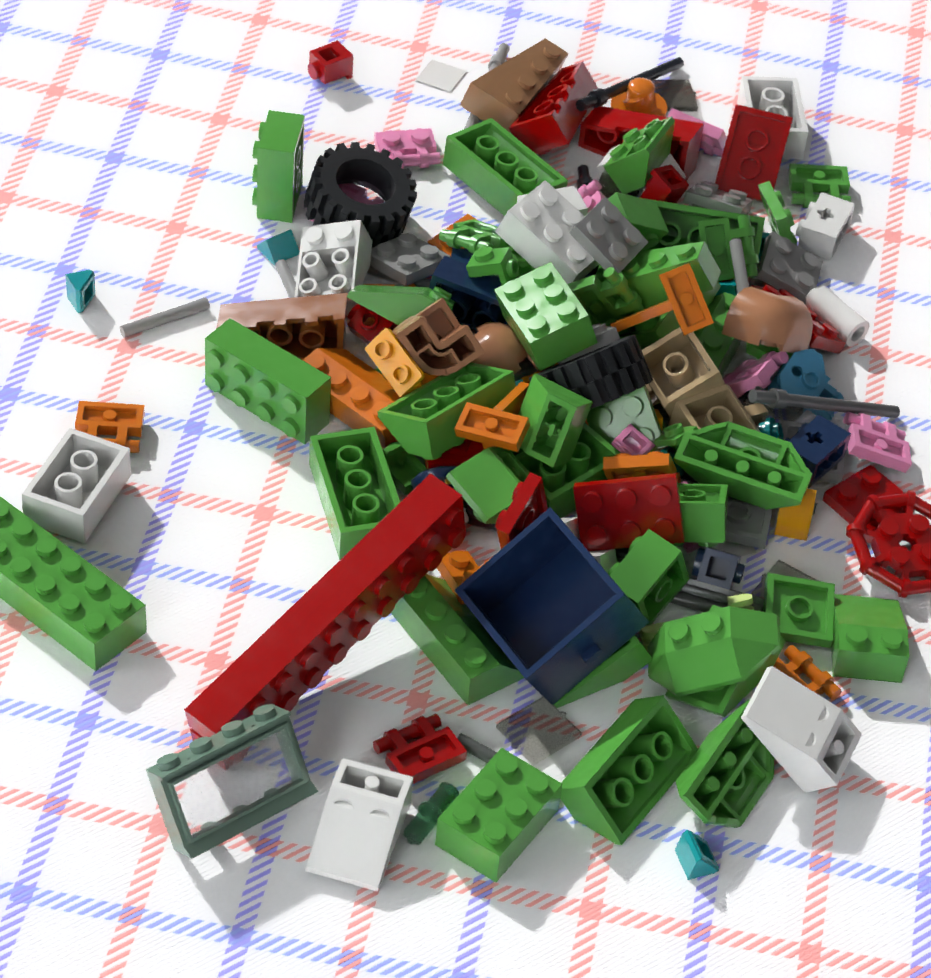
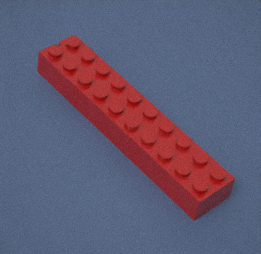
M430 473L184 709L188 725L191 728L192 740L200 737H210L222 731L223 725L236 720L241 721L253 715V711L263 705L272 704L289 712L292 711L297 705L299 698L309 688H315L322 680L323 675L333 665L343 661L348 650L357 641L364 640L369 635L372 627L382 617H387L393 611L396 603L405 594H410L416 589L419 580L429 571H434L440 565L443 557L452 548L456 549L462 544L466 536L462 495ZM249 747L216 764L226 771L234 762H239L244 758Z

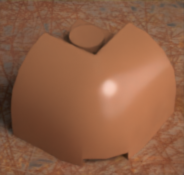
M751 286L740 291L732 301L726 315L722 334L757 346L761 344L779 348L782 352L794 353L808 349L812 336L813 321L807 306L796 297L777 295Z
M444 298L438 299L415 316H410L392 331L422 372L428 375H450L485 353L469 326L460 325Z
M486 322L476 327L478 332L474 336L485 353L473 360L472 363L514 371V375L521 370L519 363L526 358L529 359L511 327L501 322Z

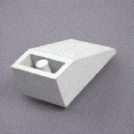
M361 220L302 227L295 297L349 293L356 286L362 285L370 267L372 239Z
M773 666L767 667L741 716L745 724L804 793L837 786L862 735L841 708Z
M342 758L330 786L307 861L306 871L378 891L411 805L413 777Z

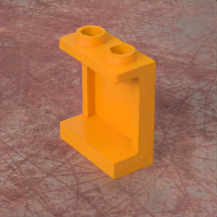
M385 328L364 348L400 398L440 376L423 373L391 329Z

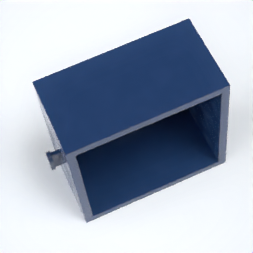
M551 507L455 589V592L523 677L552 705L649 623L648 619Z

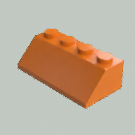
M316 348L303 359L304 362L331 377L330 413L353 430L375 427L382 449L393 442H397L396 438L378 418L377 411L400 399L381 373L346 349Z

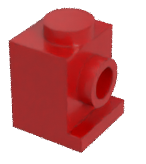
M338 40L310 50L309 64L307 66L308 73L313 80L319 79L324 84L342 77H346L349 80L353 78L354 55Z
M669 164L652 169L650 174L653 177L647 181L646 189L639 198L677 203L690 185Z
M358 303L347 315V318L350 320L347 323L349 331L367 345L385 328L393 331L397 327V324ZM369 317L374 318L375 322L372 325L367 326L364 324Z

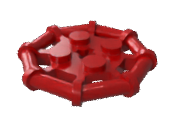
M910 490L904 494L886 496L871 494L864 499V505L854 521L846 527V536L851 539L860 564L859 571L863 575L868 574L898 593V597L906 598L908 595L931 593V525L928 520H931V504L916 496V492ZM903 507V513L888 515L884 510ZM913 509H914L915 511L919 512L920 514H915V515H914V514H913ZM872 517L879 524L875 531L866 529V525ZM902 540L907 541L911 544L912 548L908 550L906 546H901L899 543ZM866 543L871 545L875 558L871 557ZM888 566L893 568L894 570H896L894 572L895 575H893L885 569ZM922 576L926 578V580L911 581L909 579Z

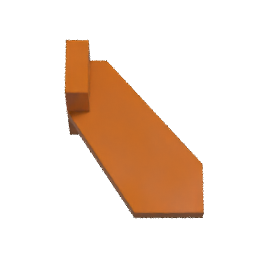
M686 263L659 275L668 297L667 301L612 322L610 326L616 327L617 332L672 310L683 335L711 325L714 321L691 265Z
M525 382L519 383L493 409L466 402L454 428L456 436L480 442L483 444L484 449L500 447L518 452L530 427L529 418L518 415L530 384Z

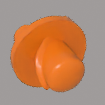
M646 78L631 80L628 84L627 92L611 99L610 108L666 117L667 114L666 101L655 92L654 83Z

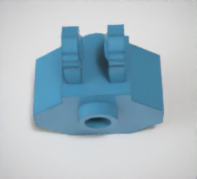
M813 348L794 352L789 361L781 366L768 386V391L775 388L786 390L789 394L844 400L843 394L828 384L831 378L825 374L823 355ZM786 406L784 409L776 410L783 413L799 409L804 413L807 409ZM808 409L814 415H820L830 421L835 416L834 411Z

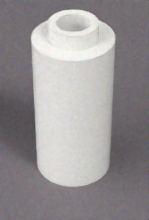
M826 286L813 288L805 298L807 308L817 314L816 319L822 324L827 323L839 332L837 336L850 347L864 339L870 328L869 322Z

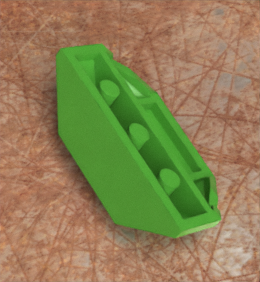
M729 421L706 426L698 430L686 431L674 457V462L699 484H728L729 497L766 510L801 505L812 478V473L805 466L791 442Z
M727 606L664 622L647 646L648 653L652 657L651 662L648 663V677L678 697L743 682L761 667L771 654L774 655L781 649L780 617L773 613Z
M750 699L745 701L707 735L675 781L680 798L705 824L733 828L741 827L774 778L773 755L741 719Z

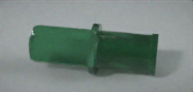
M442 782L430 799L418 806V813L403 830V835L409 844L420 845L434 827L437 826V820L459 795V791L455 786L448 782Z

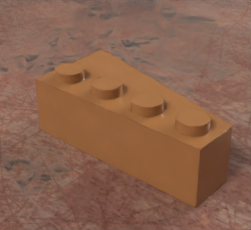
M544 38L472 81L460 106L476 115L482 121L490 118L494 119L511 133L509 127L559 72L569 53Z

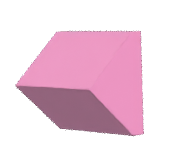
M629 424L611 443L620 453L630 455H647L655 446L632 424Z

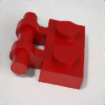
M436 713L426 718L424 716L415 718L411 721V725L402 729H390L383 733V737L372 742L377 754L387 750L391 751L386 753L385 763L391 771L413 777V784L457 765L467 758V750L449 726L438 731L434 730L442 726L441 719ZM416 737L418 738V740H415L409 744L407 743V741H410Z

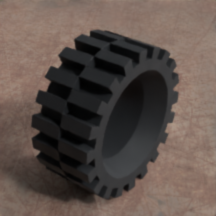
M351 142L350 148H347L344 143L337 144L335 151L331 147L326 149L324 155H320L316 161L304 199V208H307L305 213L307 219H314L313 225L361 220L372 239V248L380 243H385L399 237L404 232L417 198V192L415 191L417 187L415 179L410 180L412 172L408 167L401 168L403 161L400 158L390 159V152L384 148L380 153L374 151L375 145L367 143L366 148H360L359 142ZM353 183L364 186L377 193L385 202L380 204L357 202L348 197L338 184Z
M635 335L627 336L537 373L592 401L590 409L618 399L654 381Z

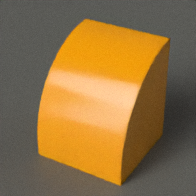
M807 489L801 505L778 508L774 535L807 541L817 490Z

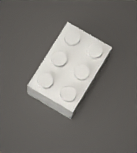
M741 76L737 104L793 117L783 159H803L808 137V126L798 77Z
M546 180L510 208L495 231L534 269L552 262L567 285L583 279L599 265L569 233L585 216Z
M69 427L22 492L23 513L45 530L85 543L131 476L130 448Z

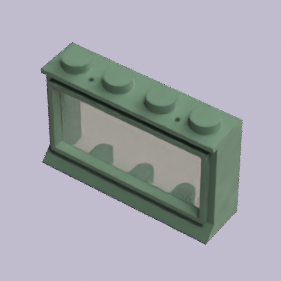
M272 704L260 706L253 711V715L241 721L229 722L222 726V731L210 737L197 738L189 744V748L179 753L166 754L156 761L157 764L145 769L173 849L193 859L319 792L310 779L289 717L291 715L289 711Z

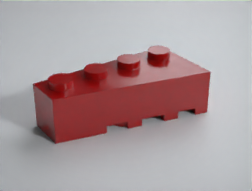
M584 62L561 68L509 127L512 135L535 154L538 153L539 156H542L554 148L569 144L586 115L588 109L579 111L576 107V102L588 96L589 92L598 89V86Z
M600 106L594 108L582 121L578 146L605 157L611 148L623 143V136L634 128L641 130L655 119L662 121L669 117ZM673 118L675 124L670 154L686 175L685 180L687 181L697 168L704 123Z

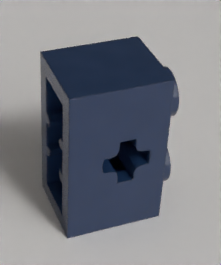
M820 415L816 416L809 423H803L797 434L791 439H785V441L792 443L805 466L812 473L808 488L812 487L844 458L851 433Z

